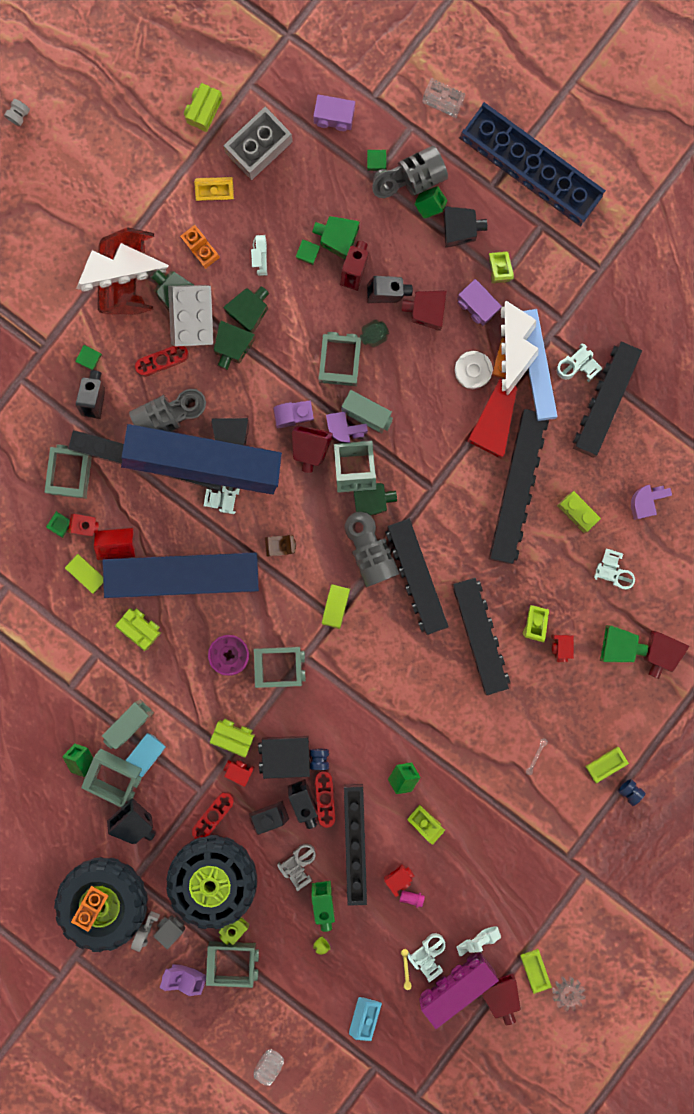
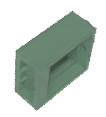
M336 332L323 334L319 383L357 387L361 338L358 335L346 334V336H339V333ZM327 342L356 344L353 375L324 373Z
M350 390L341 407L345 415L362 424H367L368 427L381 434L384 430L388 431L393 420L391 417L392 411Z
M372 441L334 444L337 492L376 490ZM368 455L370 472L341 474L340 457Z
M57 444L56 448L50 447L44 493L86 499L92 457L69 451L66 445ZM57 454L83 457L79 489L53 486Z
M301 647L255 648V688L302 686V682L306 681L305 670H302L301 662H305V651H301ZM296 652L297 681L264 682L263 653Z
M141 699L134 702L102 735L104 738L103 742L110 749H118L154 712Z
M100 749L92 760L81 788L122 808L134 797L135 792L133 789L138 787L142 779L139 776L142 768ZM102 765L131 778L126 792L97 779Z
M210 941L207 950L206 986L253 988L254 981H258V969H255V962L259 961V950L256 949V943L235 942L232 945L229 942L227 945L224 942ZM217 950L250 951L249 977L216 976Z

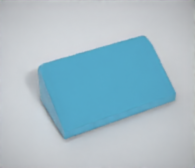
M147 733L126 761L142 768L139 776L143 777L166 746L154 735Z
M359 997L349 1035L355 1040L372 1041L382 1003Z

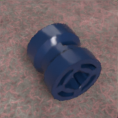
M310 749V756L313 760L310 763V769L328 770L329 762L326 760L329 756V749Z
M632 779L627 780L618 790L623 797L628 799L632 806L638 804L646 794L641 788L636 786Z

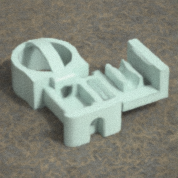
M256 235L253 240L254 249H251L252 267H259L260 270H257L258 276L267 275L266 235Z
M580 344V349L572 357L567 356L559 362L556 371L560 378L565 380L571 379L580 369L581 372L583 371L587 374V381L590 382L601 372L602 367L592 358L593 352L591 350L587 351L585 344ZM562 364H570L563 372H561L560 366ZM573 367V372L569 375H566V373L570 371Z
M222 486V492L224 493H221V491L213 493L211 492L212 490L206 489L204 506L212 508L222 507V509H219L220 512L235 514L236 511H233L236 494L239 495L240 489L237 488L235 491H232L233 487H229V490H227L226 486Z
M606 548L602 560L604 564L603 566H601L602 563L598 564L594 578L597 580V577L612 581L613 585L622 589H629L635 583V577L632 572L619 568L616 571L617 567H619L617 565L619 558L622 559L623 553ZM628 573L632 576V579L620 576V574ZM618 579L631 584L626 587L618 583Z
M497 926L482 930L474 939L465 940L456 947L459 956L464 955L468 951L469 953L483 951V945L495 943L501 938V934Z
M437 933L430 934L422 942V947L413 954H408L410 962L417 970L421 969L429 982L443 972L441 966H437L434 962V957L441 954L445 949V940ZM432 938H440L435 945L429 948L428 943ZM442 944V947L439 950H435Z

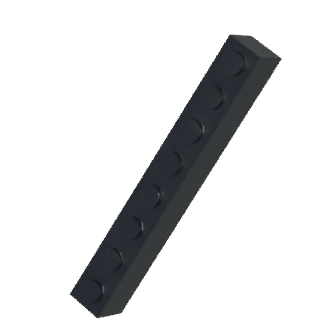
M524 409L521 414L489 554L490 560L513 564L518 559L519 550H517L518 542L521 543L523 538L521 527L522 523H526L528 515L525 509L526 505H530L532 494H529L530 487H534L536 475L533 474L535 468L539 466L540 457H538L539 449L542 450L545 438H542L543 431L547 430L549 420L537 421L536 411Z
M73 430L68 449L69 451L121 465L124 444ZM161 475L215 491L221 490V485Z

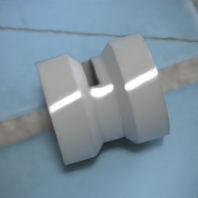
M13 99L10 110H7L4 116L15 125L21 126L23 117L28 115L30 108L21 101Z

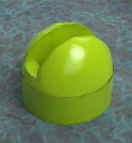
M320 937L315 941L313 948L317 949V954L322 955L330 950V945L324 937Z

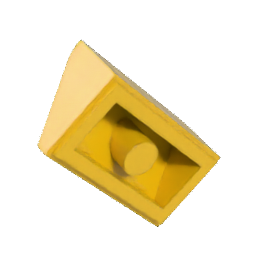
M233 177L196 178L194 181L196 201L234 199Z

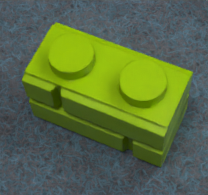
M201 83L199 88L196 87L192 94L193 101L191 105L188 104L186 106L184 116L189 125L207 132L223 96L221 91Z
M575 491L570 492L557 505L575 525H578V528L583 533L588 532L601 519Z
M130 608L115 627L141 649L147 651L160 636L161 632L158 630L160 627L152 620L148 622L144 619L145 614L138 608L135 610Z
M228 719L219 720L210 744L246 757L255 734L248 727L242 726L240 729L234 726V722Z

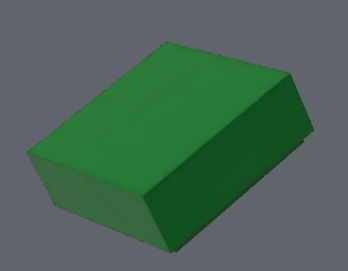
M367 150V171L386 169V150Z
M302 239L296 259L314 265L320 246Z
M83 345L75 362L90 370H94L102 354Z
M56 511L46 528L63 538L68 531L70 519Z

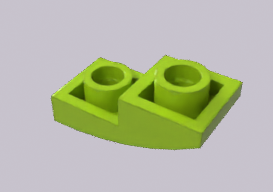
M331 585L322 625L341 628L350 594L349 588Z

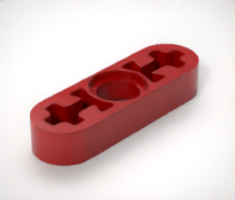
M171 346L138 359L135 363V369L139 375L146 377L185 362L189 357V352L185 346ZM178 349H180L181 351H185V353L182 354V358H179L178 356L172 357L174 359L173 362H171V358L167 354L171 352V355L177 354ZM164 355L167 357V363L162 366L158 365L157 358ZM151 359H153V363L156 366L155 369H153L152 365L148 366L146 372L139 369L142 367V363L146 365L152 364Z
M322 770L315 777L318 821L321 826L328 828L335 823L336 819L333 779L330 772ZM323 774H325L326 778H329L326 781V788L330 787L331 790L324 789L319 791V788H323L322 781H318V779ZM324 793L329 794L331 797V801L328 804H323L320 801V796ZM332 806V809H328V815L332 816L333 819H330L329 823H325V820L321 819V817L325 816V810H320V807L329 808Z
M220 793L194 825L192 835L195 839L209 836L234 804V797L231 793ZM221 797H229L230 799L228 802L230 803V805L225 804L221 810L217 807H214L215 804L219 807V805L222 803V799H220ZM210 811L218 813L219 818L217 821H210L208 819ZM206 822L208 826L204 830L205 835L201 834L199 836L196 828H202Z

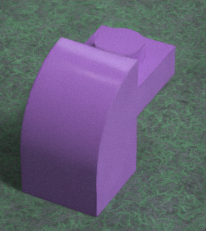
M311 400L285 403L273 408L276 428L296 426L295 423L314 420Z
M345 412L326 415L328 430L333 433L332 438L339 443H350V436H353V439L363 438L364 434L368 433L367 424L347 427Z
M650 485L638 489L631 499L633 519L657 515L654 500L672 496L671 488L664 489V486L652 488L653 492H651Z
M173 964L172 968L165 969L160 988L164 991L179 990L188 996L201 995L206 975L193 968Z

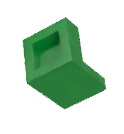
M439 186L419 193L414 205L422 217L426 219L443 212L448 200Z
M74 744L62 756L71 773L82 777L87 775L93 760V756L87 747Z
M411 762L396 765L388 781L396 794L412 792L421 777Z

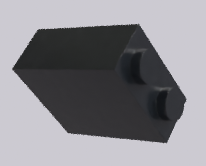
M309 736L262 738V743H258V752L262 754V762H259V773L263 774V779L310 777Z

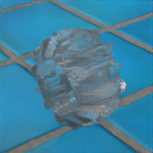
M570 976L568 981H566L562 977L561 984L557 981L555 982L558 988L552 989V992L555 994L552 998L557 1002L559 1008L564 1006V1010L568 1011L571 1007L575 1011V1005L582 1006L580 1000L586 998L582 994L585 989L583 986H580L579 980L574 981L573 977Z
M267 1050L256 1065L254 1078L261 1084L271 1085L282 1070L284 1057L276 1051Z

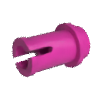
M403 890L399 902L415 905L418 908L423 906L425 896L421 895V893L415 894Z

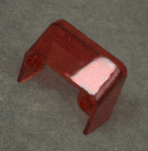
M129 227L103 237L98 245V253L113 260L118 247L122 243L144 254V241L153 238L154 233ZM136 278L130 279L129 282L124 284L114 282L108 287L101 288L100 285L98 286L97 308L99 313L138 315L153 310V306L145 304L142 296L136 295Z

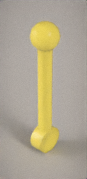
M403 949L401 955L404 960V988L410 990L412 985L409 982L407 961L409 952L407 949Z

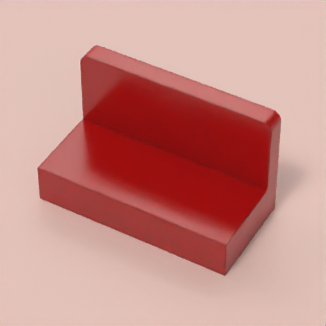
M133 528L97 531L94 538V550L97 560L135 557Z

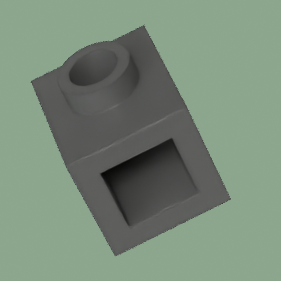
M171 915L168 919L164 917L157 925L159 929L153 937L168 950L181 936L186 927L184 922L177 916Z

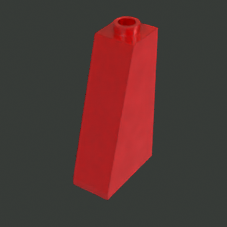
M499 379L467 441L468 443L500 459L504 456L517 386L507 395L506 391H502V379Z

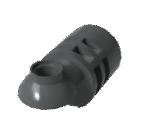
M432 145L399 161L398 167L392 170L382 169L376 172L372 190L375 196L387 198L395 194L399 188L406 186L409 193L414 196L447 180L448 172L439 151Z
M187 389L181 392L177 399L169 402L163 394L129 411L133 424L136 426L171 432L181 427L180 422L200 416L205 410L206 400L202 392L197 389ZM196 402L193 408H188L190 403Z
M360 511L351 514L347 518L345 532L356 547L352 554L356 559V564L359 566L360 574L367 588L399 575V571L394 559L391 557L390 549L386 545V539L377 540L375 536L376 525L374 519L366 512ZM358 522L363 525L361 533L355 530V525Z

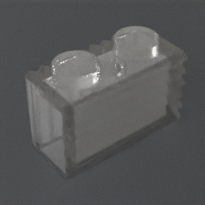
M432 78L424 92L422 103L457 118L464 103L465 93L458 92V89L455 90L451 86L448 87V85L441 84V82H437V80Z

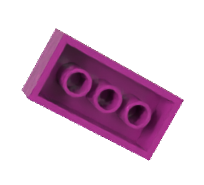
M481 952L471 954L467 958L466 963L462 966L457 965L448 977L440 978L436 982L435 987L431 990L430 988L426 989L420 995L421 1011L435 1029L439 1028L499 981L495 970Z

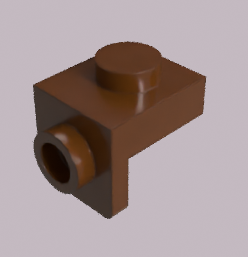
M294 535L265 537L267 557L295 554L296 541Z

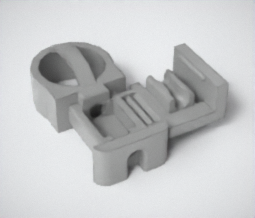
M310 844L300 845L293 851L294 855L282 864L278 862L277 865L284 877L290 878L297 891L312 881L309 875L306 876L304 873V866L312 863L316 855L314 847ZM301 848H310L308 852L299 857ZM313 853V856H312L311 859L305 860V861L303 860V859H305L306 857H308L310 854Z
M153 911L150 912L146 924H142L141 928L137 931L131 949L140 952L142 947L147 946V937L153 925L151 923L157 921L160 914Z

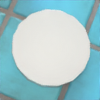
M469 351L460 356L454 371L459 384L468 389H479L488 383L493 368L488 356L478 351Z

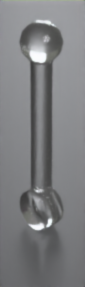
M542 738L540 740V747L530 767L526 769L527 775L533 774L532 769L543 747L548 744L547 739Z

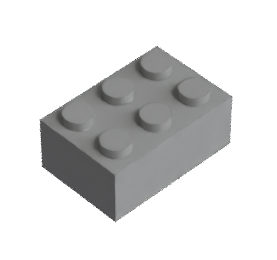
M265 106L223 146L229 158L253 180L293 141L290 131Z
M168 286L171 345H213L211 286Z

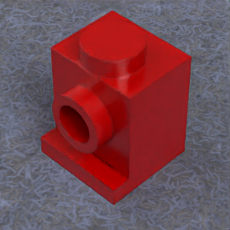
M71 514L68 533L93 537V533L98 531L99 522H95V517ZM83 522L88 523L87 529L82 528Z
M551 635V638L555 639V643H552V654H555L556 662H568V659H574V635Z
M228 760L223 769L226 771L224 777L245 787L255 767L251 765L249 769L246 767L247 764L240 760H236V762Z
M402 864L386 875L384 882L394 896L397 897L400 889L403 891L411 885L410 882L415 875L409 867L405 868Z

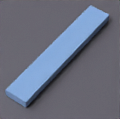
M537 309L523 311L536 320V328L526 341L538 348V356L528 368L537 421L556 419L557 411Z

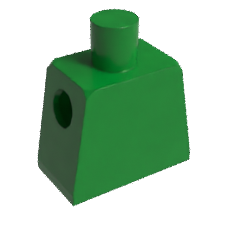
M329 216L326 225L315 222L312 233L322 236L320 245L323 248L346 260L350 246L354 244L360 222Z
M606 625L600 661L635 662L636 655H647L648 645L638 643L639 635Z
M331 881L312 883V904L315 924L320 925L323 932L331 931L332 923L335 922Z

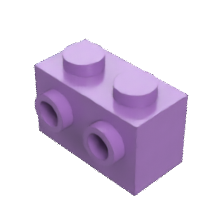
M317 95L314 124L321 128L335 127L339 131L351 130L355 112V101Z
M476 279L457 298L459 306L463 310H468L472 314L471 318L477 324L481 323L482 326L495 316L502 307Z

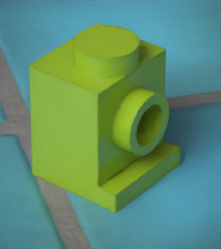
M241 917L235 923L220 928L218 933L221 935L219 938L227 945L229 942L234 945L243 933L247 931L249 923ZM229 929H234L236 933L231 934Z

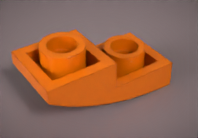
M196 225L180 236L205 269L220 258Z
M91 886L71 923L89 932L109 895Z

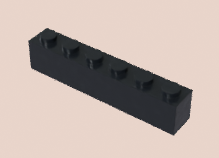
M622 341L617 346H613L610 352V356H612L611 361L605 364L602 371L605 375L602 381L599 380L595 387V391H597L595 398L592 397L588 403L587 408L590 410L587 415L583 416L580 422V426H582L580 433L576 432L573 438L574 450L593 458L598 455L642 350Z
M410 518L389 525L387 527L388 531H385L388 541H392L395 547L392 549L395 560L399 559L401 567H398L401 577H405L408 583L405 585L408 596L412 595L414 603H411L414 613L419 614L421 621H418L421 632L425 631L426 635L448 628L447 620Z
M476 578L452 584L485 695L509 689L508 684H511L508 673H504L502 666L505 665L502 654L499 655L497 651L499 642L497 636H493L491 631L494 626L491 617L488 618L486 610H488L487 602L481 598L480 592L483 589L480 580L476 581Z
M344 784L347 906L367 905L363 784Z

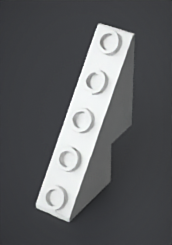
M122 243L118 247L113 260L92 250L76 289L89 291L94 286L100 285L101 288L112 285L111 283L114 282L124 284L134 278L143 280L152 275L157 269L165 275L169 265Z
M505 301V306L501 307V318H505V324L501 325V336H505V343H501L502 354H506V361H502V373L506 372V379H502V391H506V394L509 395L537 358L538 348L526 341L536 328V320L508 301Z

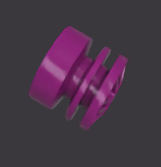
M224 635L212 642L208 651V659L211 667L216 672L222 675L233 676L246 668L249 661V651L241 638L234 635ZM231 650L235 657L234 659L231 658L230 661H226L227 658L224 656V653H228Z

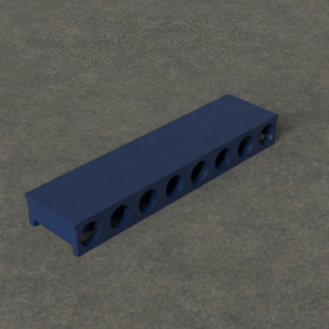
M483 102L481 108L466 128L463 129L459 137L463 142L580 227L606 191L485 102Z
M127 424L121 468L274 495L279 483L282 452Z
M257 553L103 559L104 598L259 591Z

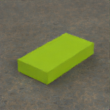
M77 554L65 567L92 594L104 584L103 576L80 554Z
M616 747L585 767L597 784L629 763L620 748Z
M536 949L520 955L533 994L552 988L539 950Z

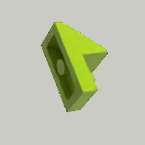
M489 253L492 271L491 283L511 282L514 279L509 253Z
M530 605L527 624L523 631L525 638L541 642L545 641L549 615L548 609Z
M420 805L407 819L432 845L445 831L441 823Z

